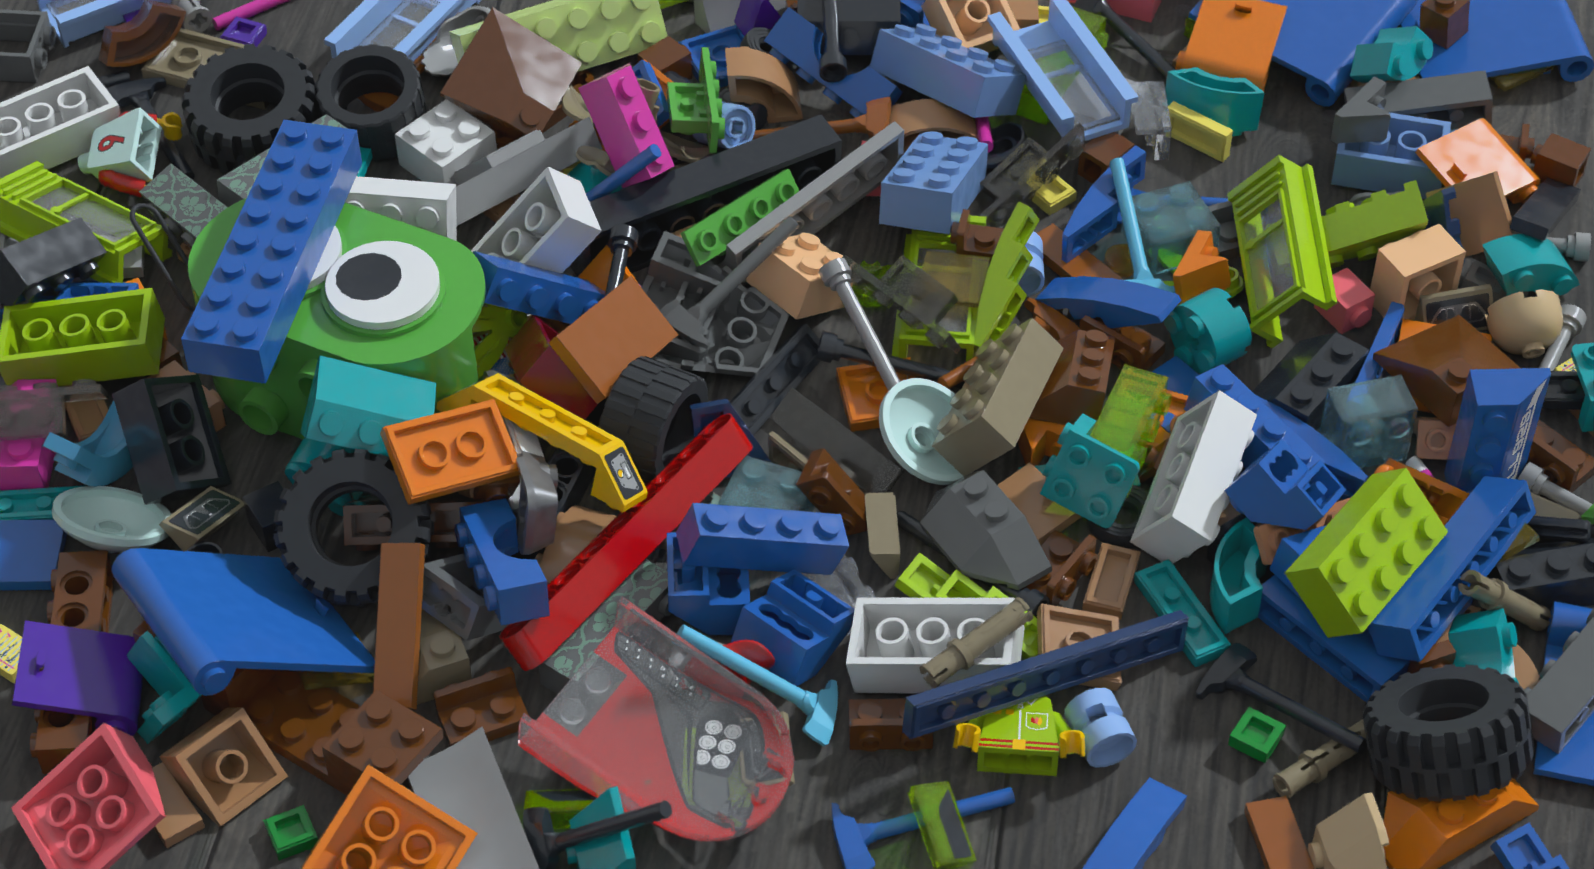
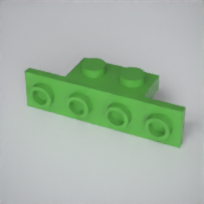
M702 47L699 83L667 82L666 96L671 132H679L684 135L707 133L709 153H717L718 139H724L725 118H721L722 99L719 98V80H716V61L710 60L709 47Z
M789 169L780 172L680 233L696 267L701 266L717 255H725L728 243L799 192Z

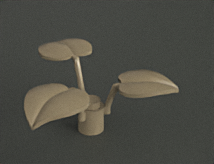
M637 78L657 123V114L660 107L655 105L661 89L651 81ZM572 85L569 86L561 103L563 111L566 115L579 122L590 117L592 125L595 127L582 95ZM660 130L672 157L693 163L711 154L709 153V147L706 145L688 141ZM580 146L577 149L576 157L585 165L598 169L607 176L615 172L607 152L592 146Z

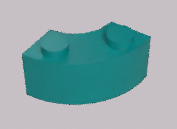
M1417 26L1380 29L1377 40L1373 44L1356 46L1350 77L1361 83H1368L1373 77L1384 82L1411 79L1421 71L1427 59L1432 57L1433 41Z
M1198 67L1168 71L1162 110L1166 112L1167 107L1175 101L1232 129V136H1239L1244 131L1258 130L1265 92L1246 78L1220 77L1207 73Z
M1514 234L1500 237L1482 245L1487 265L1507 296L1522 291L1535 292V290L1542 289L1553 291L1557 295H1564L1572 288L1580 285L1578 278L1555 244L1547 238L1542 241L1525 234Z
M1248 518L1238 522L1225 534L1217 548L1210 585V605L1215 620L1225 634L1258 618L1263 591V586L1259 579L1266 574L1267 565L1265 566L1262 563L1253 530L1255 526Z
M1504 608L1456 615L1448 632L1449 641L1456 650L1453 664L1456 667H1465L1467 664L1478 665L1480 669H1486L1487 667L1496 669L1501 675L1506 673L1519 684L1517 678H1515L1512 647L1517 646V632L1512 622L1507 623Z

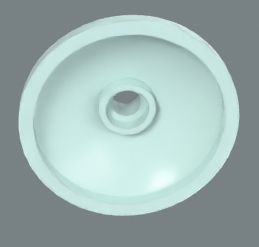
M911 378L893 386L881 402L879 425L882 437L892 456L909 473L929 483L939 485L951 484L962 478L963 475L932 447V444L939 433L937 430L939 422L949 414L952 408L950 401L955 394L937 382L922 378Z
M85 486L64 491L53 502L52 516L60 528L84 545L97 550H108L109 553H122L132 548H148L169 536L159 524L171 515L170 511L161 503L145 505L142 494L134 491L107 486Z

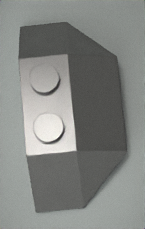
M984 470L972 472L936 491L920 525L930 539L962 574L990 583L1007 584L1008 588L1020 590L1052 572V566L1026 517Z

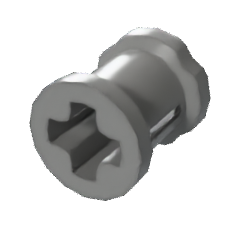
M172 0L171 4L178 5L186 10L183 27L186 30L201 33L210 26L212 14L206 7L200 5V0H190L192 4L189 0Z

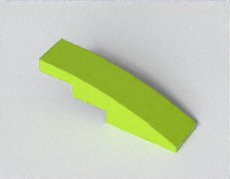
M1019 201L999 238L987 270L977 313L975 346L977 349L987 340L992 339L995 341L1001 337L1027 297L1018 283L1033 259L1025 244L1040 220L1031 207Z
M921 553L915 557L894 585L910 598H1009L994 586L989 592H986L957 569L950 576ZM1034 616L1030 622L1024 624L1021 660L1038 655L1037 618Z

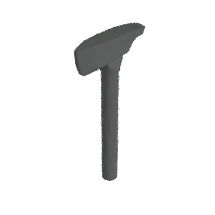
M790 216L784 220L700 303L686 310L679 303L678 299H675L659 311L681 337L697 346L708 349L710 343L703 337L705 329L702 325L709 314L799 227L798 223Z

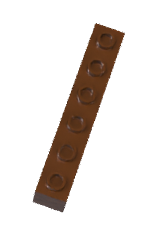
M108 550L59 553L58 569H52L51 588L54 593V600L47 603V620L49 624L109 633L115 578L112 574V563ZM34 709L38 728L37 733H31L30 736L32 758H38L42 773L49 774L96 730V717Z

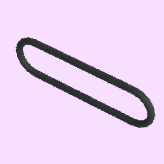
M145 203L134 205L130 210V221L180 303L189 311L194 312L196 307L188 304L137 223L135 218L136 211L143 208L152 212L187 268L189 259L156 208Z

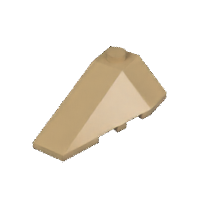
M1373 793L1361 795L1316 825L1313 842L1308 844V853L1314 869H1387L1383 846L1389 844V839Z

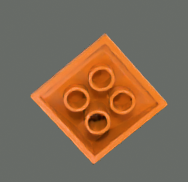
M367 765L300 869H456L478 833L372 766Z

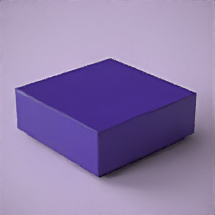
M235 17L220 38L240 44H254L257 47L267 35V29L265 24Z

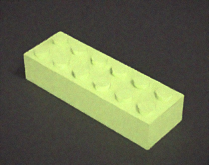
M552 0L505 14L582 62L578 71L640 53L667 37L658 0ZM484 21L449 31L458 63Z

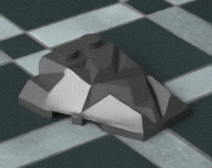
M664 231L651 259L648 275L642 289L659 310L675 299H678L679 303L688 310L697 303H700L733 270L726 265L721 269L711 260L696 267L683 238ZM740 284L709 314L702 325L705 329L703 337L710 343L708 349L697 346L678 335L653 356L652 359L681 370L753 377L773 355L789 314L752 286L747 289Z

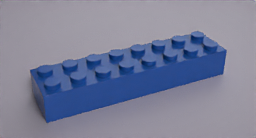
M283 120L181 338L189 372L266 384L362 165L357 130Z

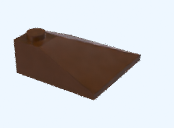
M492 7L439 95L515 141L535 130L543 131L582 62Z
M1460 315L1374 352L1372 358L1447 427L1457 423L1470 369H1521Z

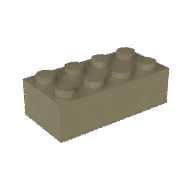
M1033 318L1019 326L1016 323L1012 324L995 341L989 339L984 342L975 354L978 357L975 364L963 376L965 383L962 389L950 401L952 408L949 414L937 426L939 433L932 447L963 476L970 474L1015 448L1064 348Z

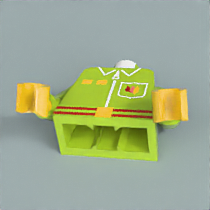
M1042 696L971 719L967 723L957 724L953 748L957 749L958 746L972 748V752H978L977 771L1057 776L1059 749L1060 758H1066L1067 754L1073 753L1080 754V757H1085V734L1078 730H1072L1062 715L1053 711L1051 700L1046 696Z

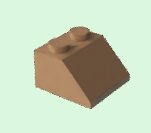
M225 708L159 756L183 792L218 826L224 825L288 777L243 708Z

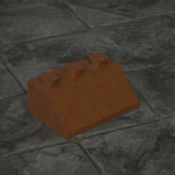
M1078 329L1057 341L1064 349L1029 418L1066 425L1069 422L1074 425L1079 417L1085 414L1096 420L1092 431L1097 432L1107 389L1115 337L1108 336L1098 330L1084 331Z

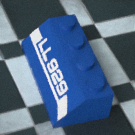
M1550 368L1469 370L1444 472L1447 484L1471 493L1484 476L1508 479L1519 478L1526 467L1551 377Z

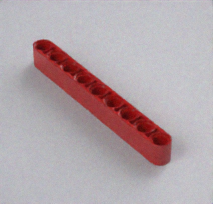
M724 414L709 423L646 486L648 491L647 498L625 512H620L547 585L550 616L511 623L503 629L499 638L522 670H531L542 664L667 537V533H671L683 521L692 503H700L749 454L753 445L732 414Z

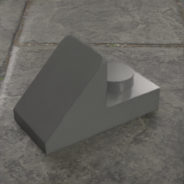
M1373 77L1335 114L1331 141L1335 143L1383 141L1387 138L1391 115L1384 110L1386 105V99L1384 98L1386 82Z

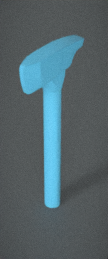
M1114 158L1110 161V168L1134 270L1133 280L1125 281L1145 284L1175 293L1174 286H1168L1158 278L1154 279L1148 268L1124 159Z
M685 624L679 628L676 634L677 640L795 704L796 707L800 708L807 715L802 731L822 746H826L829 743L838 706L836 680L831 679L826 684L825 689H821L818 693L802 690Z

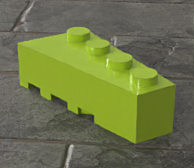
M1416 180L1404 183L1405 191L1389 195L1386 193V190L1372 193L1371 197L1362 201L1360 205L1354 206V203L1346 201L1336 204L1325 211L1326 215L1322 216L1331 269L1343 265L1344 260L1358 257L1359 261H1365L1377 257L1378 249L1387 243L1399 241L1419 230L1425 229L1428 218ZM1282 225L1266 237L1276 277L1286 274L1287 278H1293L1284 225Z

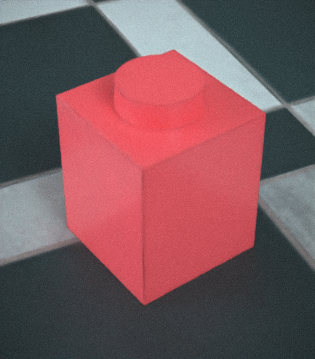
M1345 268L1332 275L1337 304L1327 311L1314 304V308L1341 334L1355 327L1360 328L1371 319L1376 295L1352 271Z

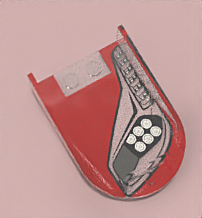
M623 596L617 602L613 629L539 718L535 721L527 714H524L519 720L518 746L560 776L596 798L608 788L618 786L624 812L657 802L667 801L672 807V815L669 818L650 824L677 836L697 841L732 839L744 835L763 824L783 801L790 784L794 766V756L787 724L777 708L764 695Z

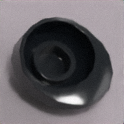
M1007 122L991 129L993 150L987 155V168H1002L1013 164L1024 156L1030 148L1031 141L1022 126L1017 123Z

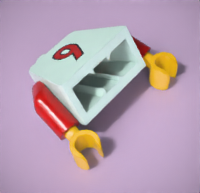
M140 107L132 111L123 112L116 119L96 128L93 132L90 151L78 157V166L85 175L93 174L103 186L141 198L142 195L139 191L146 186V182L153 179L161 130L163 129L164 136L167 139L179 140L182 138L181 118L175 112L166 113L162 119L157 118V114H148Z

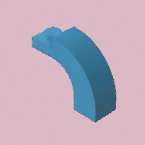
M114 401L100 426L84 441L73 443L50 432L43 444L44 447L56 453L53 460L58 463L54 470L88 486L97 487L110 484L121 478L133 467Z

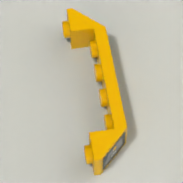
M499 373L467 386L437 402L436 409L444 412L495 399L501 416L516 423L519 428L530 431L545 439L550 445L561 448L576 456L581 462L594 466L596 472L591 495L605 502L610 508L625 512L647 498L648 491L622 440Z

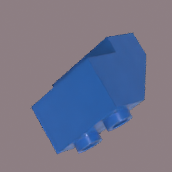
M1281 439L1251 463L1224 491L1229 496L1232 506L1239 513L1245 514L1251 522L1306 530L1329 511L1346 489L1321 460L1308 468L1286 441Z
M676 532L667 533L669 612L708 635H733L743 606L750 603L749 569L683 565Z
M793 569L772 580L766 595L743 606L731 643L739 640H753L761 643L775 658L774 666L768 669V671L795 686H799L817 675L852 627L855 609Z

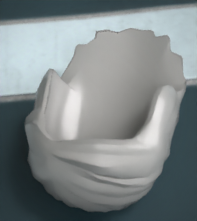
M473 6L443 22L437 32V40L423 52L424 59H422L421 63L425 65V71L432 76L450 77L458 62L449 31L482 22L491 10L484 6Z

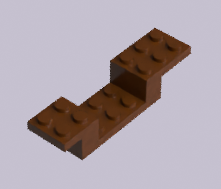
M145 620L132 632L135 642L147 631L154 638L156 637ZM236 668L228 686L214 695H201L204 709L214 715H217L225 708H243L271 750L347 796L367 765L372 766L401 785L443 739L441 727L378 690L360 706L306 673L297 670Z

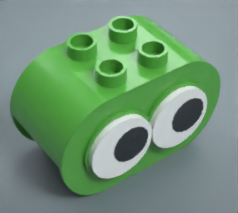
M247 198L236 202L213 218L197 236L191 248L188 260V274L196 306ZM345 203L266 384L212 375L216 391L223 402L255 431L272 435L279 430L304 439L300 431L318 357L321 355L435 382L434 414L440 413L441 411L436 409L438 401L483 380V376L478 379L472 327L482 311L486 294L485 278L481 264L466 246L453 239Z

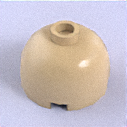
M1543 289L1535 290L1537 297L1524 298L1522 291L1503 297L1488 307L1489 315L1485 314L1488 331L1492 335V340L1503 351L1514 355H1522L1524 358H1535L1544 354L1545 349L1552 345L1560 336L1563 327L1562 307L1559 296L1556 293Z

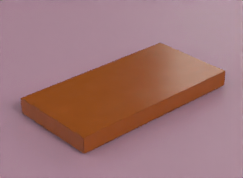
M631 275L548 343L598 404L609 396L619 375L631 361L641 356L652 358L679 334Z

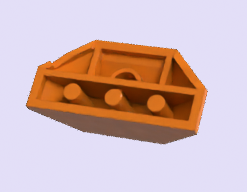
M1511 779L1509 785L1500 790L1494 788L1489 791V794L1479 797L1476 795L1466 796L1465 800L1453 801V798L1442 799L1441 802L1429 801L1428 798L1423 797L1416 800L1407 798L1403 792L1396 794L1389 791L1383 820L1389 839V844L1383 846L1386 865L1389 869H1438L1536 812L1539 805L1515 779Z

